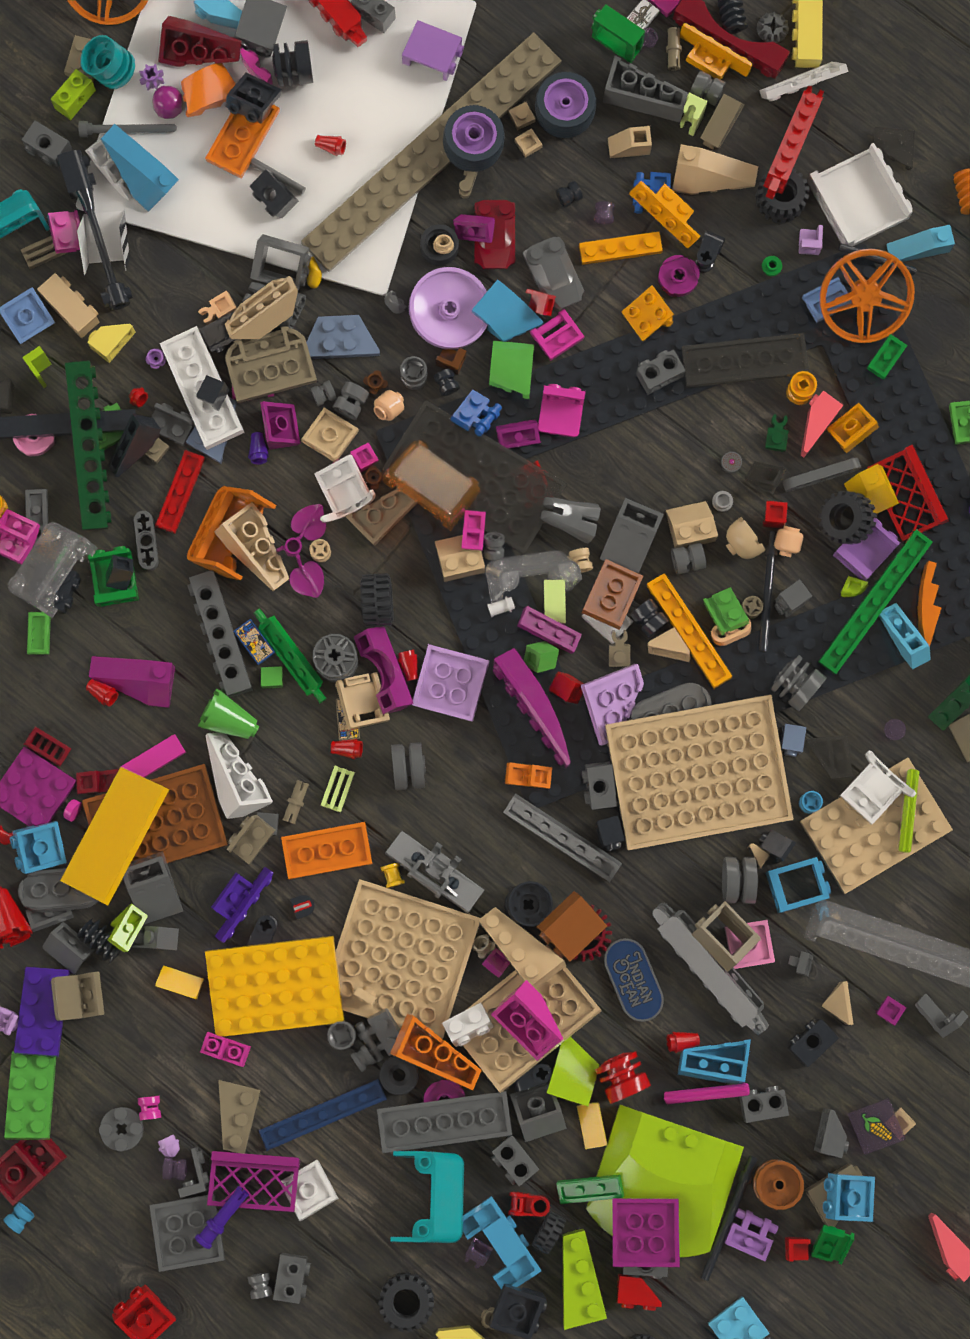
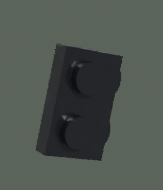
M234 311L199 328L211 352L216 351V353H219L227 348L226 344L237 340L230 338L225 327V323L227 320H230Z

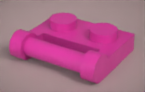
M565 309L559 311L557 316L539 328H534L530 331L531 336L539 344L550 361L584 339V335ZM561 322H565V326L544 339L542 337L544 333Z

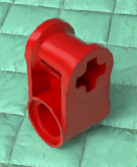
M510 1192L512 1197L511 1209L508 1211L509 1215L541 1217L549 1212L550 1202L545 1196ZM518 1199H520L519 1209L517 1208ZM537 1200H543L546 1203L547 1207L543 1212L535 1210L534 1203Z

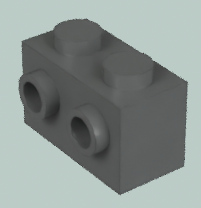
M287 1253L280 1255L273 1300L299 1304L301 1298L305 1299L307 1285H303L304 1278L309 1276L311 1263H307L308 1257Z

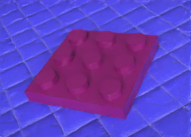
M23 747L0 781V808L28 826L50 823L77 781L34 752Z
M612 1198L613 1267H680L679 1199Z

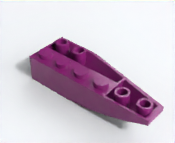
M515 648L496 657L493 665L494 674L499 680L503 679L505 681L506 691L511 697L515 696L519 701L517 706L523 714L527 713L531 718L529 723L535 731L539 730L544 736L541 739L548 749L551 747L556 754L553 756L560 766L564 764L567 768L570 766V759L566 742L556 714L538 680Z

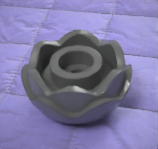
M392 290L386 293L384 302L395 314L403 313L407 307L404 305V301L398 298Z

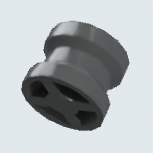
M365 1045L361 1046L358 1052L350 1054L361 1072L366 1070V1066L369 1064L373 1065L376 1063Z

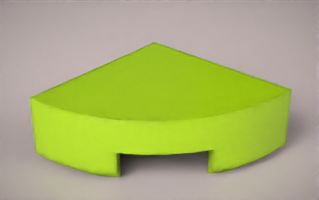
M848 576L841 591V596L854 597L860 595L867 589L868 582Z

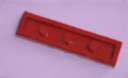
M187 450L184 451L155 524L157 528L176 534L204 463V456Z

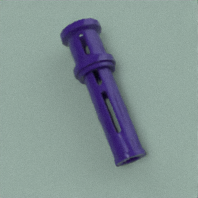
M238 1186L216 1216L207 1220L205 1228L200 1234L195 1236L196 1241L206 1249L212 1247V1242L219 1234L224 1232V1225L246 1197L249 1196L247 1191L242 1190Z

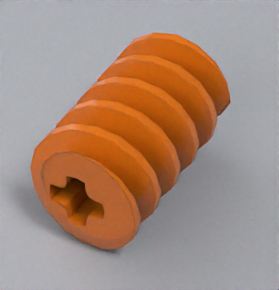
M964 169L956 172L953 176L954 183L957 184L955 189L958 192L957 197L960 199L959 205L962 207L960 210L961 214L968 215L970 214V169Z

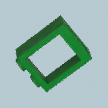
M605 4L602 10L598 9L593 16L592 38L629 63H632L643 47L645 30Z

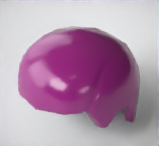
M161 86L155 90L152 99L153 109L159 117L172 119L182 112L183 98L177 88Z

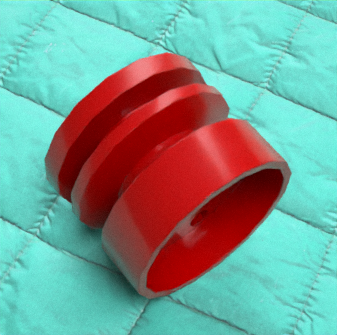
M636 1051L614 1056L604 1061L595 1069L597 1074L605 1071L608 1074L600 1078V1082L611 1081L612 1085L604 1090L610 1104L651 1086L645 1072L637 1074L634 1072L641 1065V1061L633 1064L630 1063V1060L638 1056Z

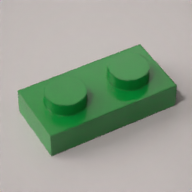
M890 334L867 369L884 380L907 345Z

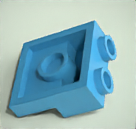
M57 821L12 831L13 836L10 837V843L12 848L17 850L18 857H15V865L18 870L21 869L22 873L27 874L67 863Z
M828 1173V1178L824 1181L827 1201L823 1203V1212L826 1214V1218L873 1222L875 1177Z

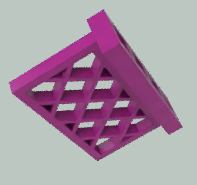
M212 1151L208 1206L223 1207L234 1193L233 1191L230 1194L223 1184L233 1176L240 1184V1187L247 1191L250 1196L239 1208L295 1212L300 1168L299 1158ZM216 1166H224L230 1172L221 1182L215 1175ZM229 1167L237 1168L234 1171H232ZM241 1168H247L252 1174L244 1183L235 1175ZM251 1169H259V1170L254 1173ZM262 1170H269L274 1177L263 1185L257 1175ZM272 1170L280 1172L276 1175ZM285 1171L294 1172L293 1181L285 1187L278 1177ZM255 1177L262 1187L251 1195L245 1185ZM276 1179L284 1189L273 1197L266 1187ZM216 1180L219 1184L214 1187ZM221 1186L228 1196L221 1202L213 1201L214 1191ZM291 1186H292V1194H291V1193L289 1192V1190H288ZM265 1190L272 1199L265 1205H259L254 1197ZM285 1191L291 1197L290 1207H282L276 1201ZM251 1200H253L255 1204H247V1203H249ZM272 1202H275L277 1206H269V1205H270Z

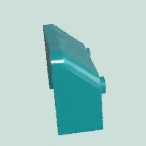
M17 190L11 197L0 202V238L37 217L46 231L50 229L42 212L27 190Z
M393 1151V1156L415 1158L414 1163L417 1171L422 1174H431L430 1219H421L414 1224L412 1237H391V1242L455 1243L459 1241L463 1233L464 1161L462 1157L454 1153Z

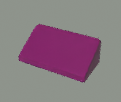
M461 214L453 220L458 239L492 242L494 218Z
M535 419L496 426L500 450L540 443L538 423Z

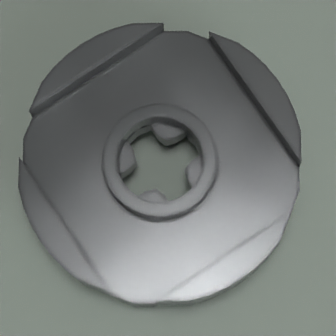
M119 1107L112 1109L101 1121L99 1127L101 1139L112 1150L125 1151L132 1149L143 1137V1120H140L139 1113L131 1108ZM125 1123L127 1125L125 1128L127 1133L118 1134L117 1125Z

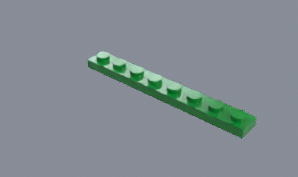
M917 529L913 531L818 661L819 664L832 674H837L933 541Z

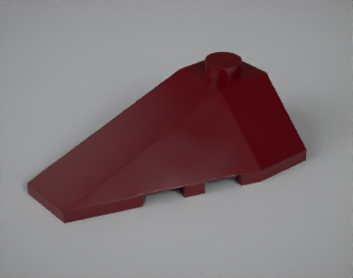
M168 16L162 23L158 62L177 67L189 64L202 65L203 63L238 62L242 41L189 20Z

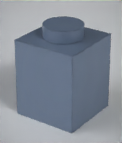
M785 724L782 727L780 746L785 756L796 757L797 754L800 755L803 752L806 727Z

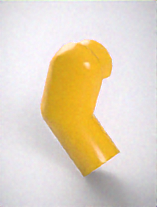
M311 257L308 266L307 285L315 289L320 284L322 272L315 258Z

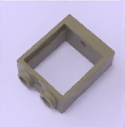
M725 901L720 906L715 904L707 912L709 917L706 919L703 916L694 925L697 929L691 935L728 972L761 940V937ZM716 917L743 943L732 955L706 929Z

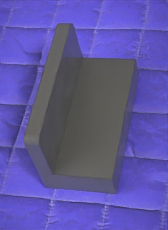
M64 922L50 933L43 945V949L72 974H75L82 963L95 951V949H90L89 943L85 944L83 942V938H78L77 933Z

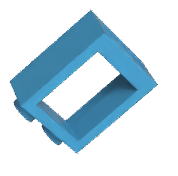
M817 857L766 872L778 913L830 898L831 889L829 883L824 881L822 875L825 873L822 861H818ZM812 865L821 895L787 905L778 874Z

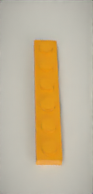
M665 573L647 583V588L672 626L679 633L712 687L715 689L731 679V673Z

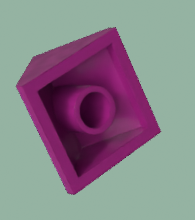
M261 402L269 450L301 444L295 406L293 404Z

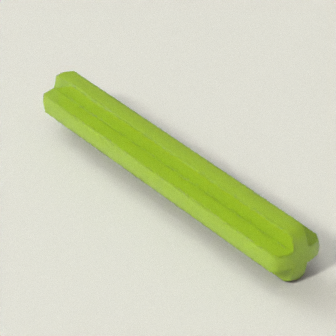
M909 769L906 776V784L915 790L916 795L912 798L904 795L899 851L903 853L911 852L919 780V771L915 769Z

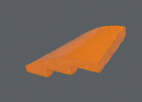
M223 63L206 66L181 81L184 92L183 99L187 104V117L202 115L205 110L221 107L226 102L227 94L236 83Z

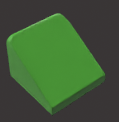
M282 666L261 667L262 689L283 688Z

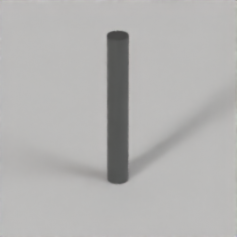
M256 158L251 160L250 165L262 172L265 169L270 170L284 185L301 195L305 192L306 187Z

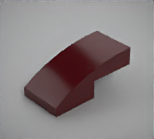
M119 769L76 773L77 794L107 792Z

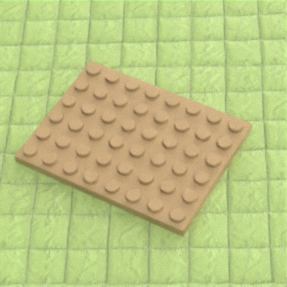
M771 695L605 724L627 850L793 820Z

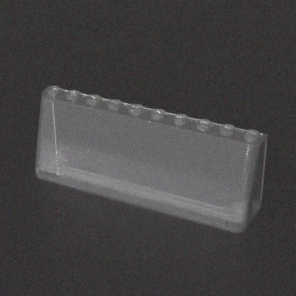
M827 900L819 901L814 905L805 932V939L814 942L817 937H822L970 988V949Z

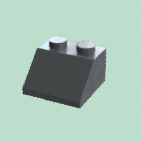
M549 1082L510 1094L525 1142L567 1129L557 1097L546 1093Z

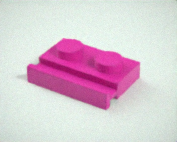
M78 211L48 213L47 218L56 254L80 250L77 234L80 225Z

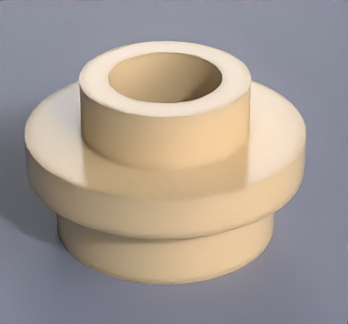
M439 235L435 239L433 247L437 253L447 254L453 250L454 242L448 235Z

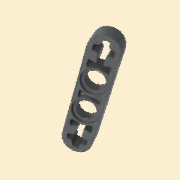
M852 458L788 478L782 483L785 492H791L861 469L858 458Z

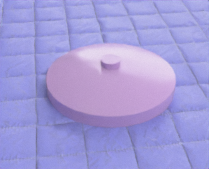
M454 267L435 269L424 275L411 293L409 315L412 325L417 333L433 346L442 349L466 347L475 342L487 327L485 322L472 313V309L487 291L474 275L465 270Z

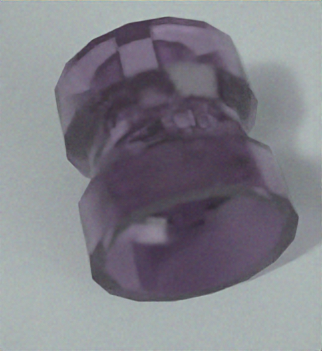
M165 1157L163 1180L177 1178L179 1181H185L187 1159L173 1160L172 1158Z

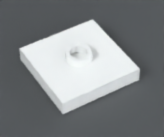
M318 1160L300 1169L298 1173L295 1213L299 1221H302L339 1199ZM294 1174L281 1181L285 1187L293 1181ZM291 1186L288 1190H289V1192L292 1194V1186ZM285 1191V1194H286V1196H287V1198H288V1200H289V1202H290V1204H291V1197H290V1195Z

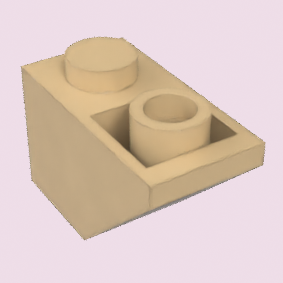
M650 126L628 128L608 137L610 158L650 155L652 147Z

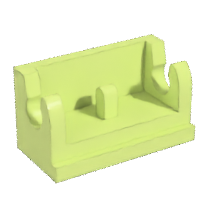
M691 93L687 96L680 128L684 126L685 122H691L692 126L689 129V134L694 136L703 119L707 105L706 100Z

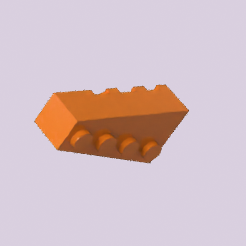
M406 1015L390 1054L473 1090L481 1069L420 1022L415 1016Z

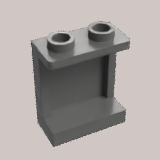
M246 0L234 38L242 41L241 49H250L260 56L271 57L274 49L273 44L276 43L287 6L272 0Z

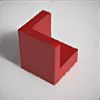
M527 289L526 293L532 294L529 307L538 314L551 316L556 296Z
M766 501L763 527L783 528L786 524L788 503Z
M558 671L549 690L566 702L578 704L583 695L581 685L584 683L570 674Z
M785 1237V1259L789 1262L808 1260V1244H811L808 1237Z

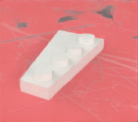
M830 62L759 90L761 98L769 99V101L781 98L780 95L785 93H795L800 88L817 84V82L848 72L847 65Z

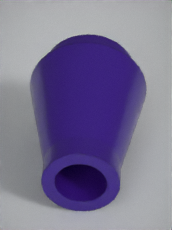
M252 433L248 458L252 464H265L269 454L263 433Z

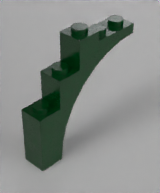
M970 673L928 716L943 731L970 707Z

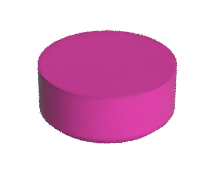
M75 799L71 800L64 810V818L71 822L74 821L81 810L82 803Z

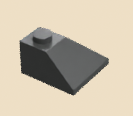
M823 1108L814 1151L842 1158L843 1154L847 1153L849 1142L846 1141V1133L835 1110Z

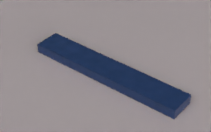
M379 1079L263 1128L259 1130L266 1151L382 1102L387 1098Z

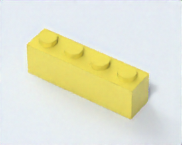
M792 0V3L796 4V10H793L792 22H795V29L792 31V41H795V47L792 49V60H795V67L817 68L822 61L823 0Z

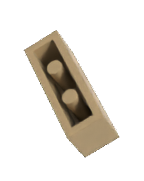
M54 273L37 290L40 296L78 336L83 338L99 323L97 318L98 312L91 305L87 307L83 301L85 299L77 290L73 292L69 288L71 284L64 276L60 278Z

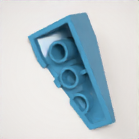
M116 124L101 138L122 179L126 182L132 197L148 212L179 180L168 168Z

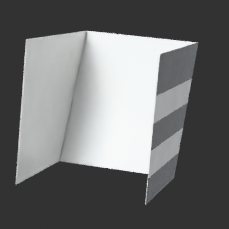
M125 210L95 213L110 261L124 260L125 270H127L130 257ZM87 214L83 215L77 230L84 275L89 263L102 262Z

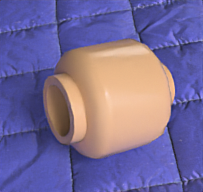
M387 390L374 401V412L377 417L387 421H392L404 410L402 395L392 390Z
M789 526L779 529L774 542L775 548L780 550L779 555L791 557L792 553H799L803 542V534L800 533V529Z

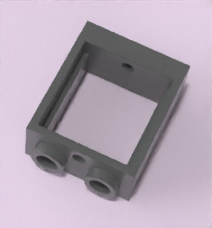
M262 234L257 240L250 278L270 283L272 280L288 277L264 269L268 247H272L300 256L296 279L292 278L297 290H299L301 286L305 285L307 280V274L304 273L311 260V255H308L309 247Z

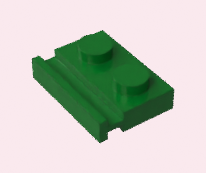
M823 1225L812 1248L811 1256L830 1262L836 1260L839 1261L838 1264L842 1265L854 1241L855 1233L851 1232L849 1235L845 1234V1230Z

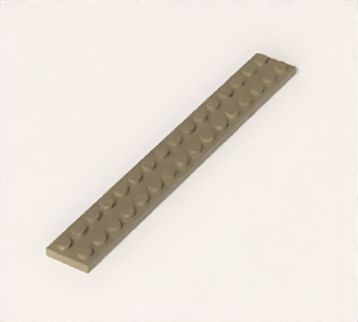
M532 33L301 240V244L309 247V252L328 272L333 270L451 163L444 150L443 134L449 117L456 110L469 105H479L492 110L500 119L556 69L562 60L535 33Z

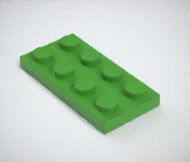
M12 1051L5 1139L50 1140L56 1057L15 1054Z

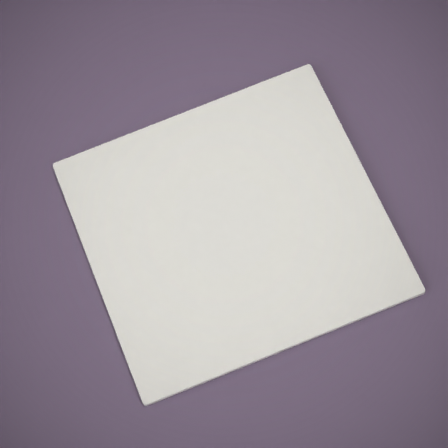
M148 0L140 12L128 47V51L132 53L135 59L134 74L127 84L121 88L114 89L103 125L175 124L177 126L175 132L126 134L159 160L179 180L148 212L133 197L126 200L104 177L93 161L90 160L91 166H88L87 170L88 173L94 174L96 185H93L94 212L103 213L125 210L127 224L254 259L257 240L262 234L302 245L301 240L443 114L460 58L457 57L455 61L457 65L454 74L449 75L447 81L443 80V73L414 61L411 62L410 66L402 64V53L417 20L462 37V46H464L476 9V2L473 0H385L395 7L396 19L387 31L382 33L361 18L362 30L367 36V41L360 47H357L349 39L345 41L342 36L338 37L333 31L331 23L329 21L325 22L320 15V10L317 7L314 8L308 0H272L287 6L275 44L279 43L281 53L284 52V43L286 42L289 50L294 51L295 41L308 40L313 83L300 85L298 77L293 76L292 86H289L288 77H283L284 87H279L278 81L274 76L273 52L271 57L258 55L260 66L271 73L273 85L282 89L281 96L273 104L280 108V112L254 158L306 187L305 192L301 195L286 186L299 202L283 218L277 216L272 217L265 210L267 206L263 201L259 202L252 195L254 191L249 186L258 178L262 171L249 165L241 179L207 162L205 159L231 113L225 107L226 102L221 107L205 110L202 115L187 117V104L183 99L182 112L175 118L164 119L159 117L153 109L152 99L156 89L150 88L148 91L146 84L141 85L140 79L143 77L140 76L139 71H143L146 68V64L148 66L156 64L158 71L163 70L164 76H162L164 84H160L158 88L161 86L175 87L180 91L183 98L184 92L181 81L192 73L215 64L212 62L203 63L202 65L189 64L177 67L158 62L162 23L168 16L189 20L233 38L237 29L213 24L206 19L202 20L195 13V0ZM229 0L243 11L246 0ZM241 53L238 62L223 63L235 83L240 80L245 72L249 73L242 61ZM100 133L98 140L105 135V133ZM316 136H341L342 139L346 140L344 154L335 156L319 147H315ZM275 190L270 193V200L275 198ZM418 193L330 272L315 258L322 272L321 279L385 296L388 292ZM78 198L76 207L78 210L84 211ZM268 247L266 263L298 271L299 255ZM306 267L304 274H307V275H308V273H309V268Z

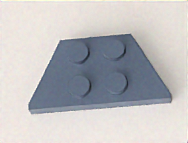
M359 315L318 317L306 342L311 359L380 356V350Z

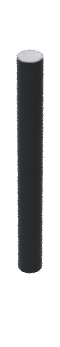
M842 243L838 247V251L846 254L861 250ZM871 255L858 257L883 265L887 260L880 256ZM904 264L911 275L916 273V267Z

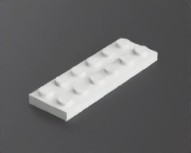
M193 327L160 343L205 448L208 450L244 433L228 394L219 411L214 410L211 404L196 397L206 375L222 381L198 327Z

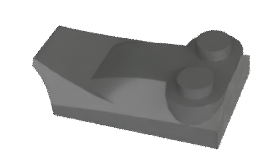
M552 237L539 242L523 252V257L538 290L556 296L553 307L560 310L582 301L584 289L565 249V244L560 237Z

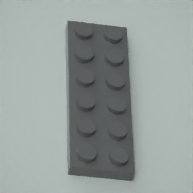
M506 1091L377 1109L382 1153L512 1135Z

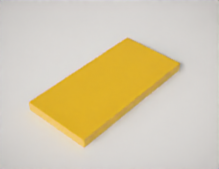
M120 767L60 881L109 905L169 789Z

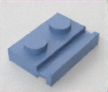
M839 277L830 281L826 293V303L848 293L844 285L841 284ZM821 286L802 296L816 323L824 319L819 300ZM851 300L836 305L834 307L828 308L827 310L829 311L836 309L837 307L851 304Z

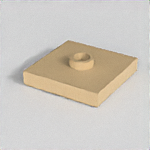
M323 408L302 437L301 442L331 461L337 462L359 429L328 409Z

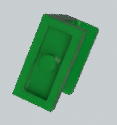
M119 546L113 548V551L96 550L92 552L93 554L88 555L95 591L94 602L97 607L139 601L135 570L127 590L106 587V571L112 555L133 559L129 548Z

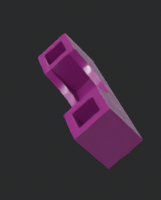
M385 627L366 629L354 636L360 655L373 662L380 673L381 688L376 694V698L382 713L388 714L401 711L414 704Z

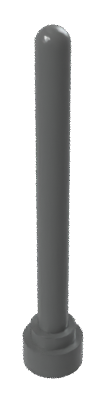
M79 121L80 138H87L89 135H93V133H106L113 125H92L88 121ZM175 124L117 125L125 133L175 132L177 130Z

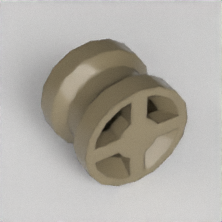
M756 596L747 597L741 605L749 619H755L763 610V603Z

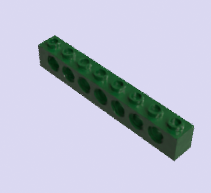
M90 361L65 363L82 530L107 529L108 524L112 522L111 512L106 511L105 504L109 503L108 490L104 491L103 482H107L106 470H102L101 462L105 461L104 449L99 447V441H103L102 428H97V420H101L100 408H95L94 400L98 399V389L93 387L92 379L96 378L95 366H91ZM83 378L88 381L86 388L80 389L76 386V382L79 379ZM82 399L90 402V407L86 410L78 407V403ZM84 420L91 421L93 424L92 428L87 431L81 429V422ZM85 441H92L95 444L92 451H85L83 449ZM93 461L97 464L94 472L85 470L87 462ZM90 482H96L99 485V489L95 493H90L87 490V485ZM95 502L101 505V511L97 514L89 511V506Z

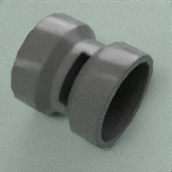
M329 380L323 382L321 386L315 385L310 388L318 407L324 405L325 401L337 399Z
M490 532L484 535L486 547L483 549V556L486 559L500 560L504 557L502 546L504 545L505 537L503 534Z
M269 1272L247 1277L248 1284L253 1288L250 1292L251 1299L273 1295L272 1288L267 1286L270 1280Z

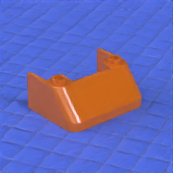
M227 486L221 487L216 492L188 550L187 559L210 571L213 570L221 576L241 580L243 576L235 572L237 565L236 559L231 557L233 553L226 548L214 531L251 502H253L261 514H263V508L275 509L276 505L252 490Z

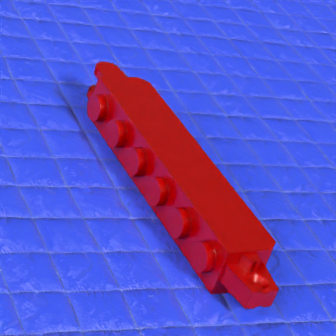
M308 0L314 8L317 7L320 10L323 20L331 23L332 29L338 37L342 36L345 41L349 39L357 47H360L367 41V36L362 30L361 15L349 0Z
M808 86L804 90L763 187L768 188L765 197L773 200L776 192L783 193L822 102L824 93L822 90L817 95L811 93L812 86Z

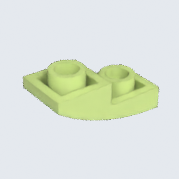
M544 580V615L561 624L566 623L565 580Z

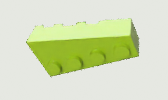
M579 1229L562 1234L564 1330L607 1319L585 1230Z

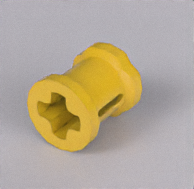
M399 863L381 867L387 880L386 888H392L405 883L400 876Z

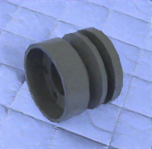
M329 634L322 637L316 643L313 649V662L317 672L323 679L335 683L337 680H342L343 682L345 678L355 674L358 667V655L354 644L347 637L341 634ZM334 652H337V655L339 656L337 657V661H333V658H329L333 656Z
M800 655L787 663L777 675L771 688L775 692L780 686L784 687V690L779 695L781 698L790 692L792 696L788 704L798 712L827 678L817 669L808 675L806 673L810 664L808 662L802 668H799L797 665L803 659Z

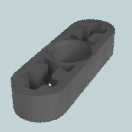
M139 511L134 516L138 560L140 566L145 571H153L159 564L154 519L149 512ZM143 516L149 520L146 522L147 530L151 529V531L143 530V525L139 522ZM150 536L152 543L149 546H142V537ZM142 550L149 551L151 559L154 560L151 562V566L143 563V561L147 560V555L145 552L142 553Z

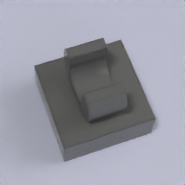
M801 951L800 958L790 956L788 964L797 967L796 972L798 974L809 977L813 955Z

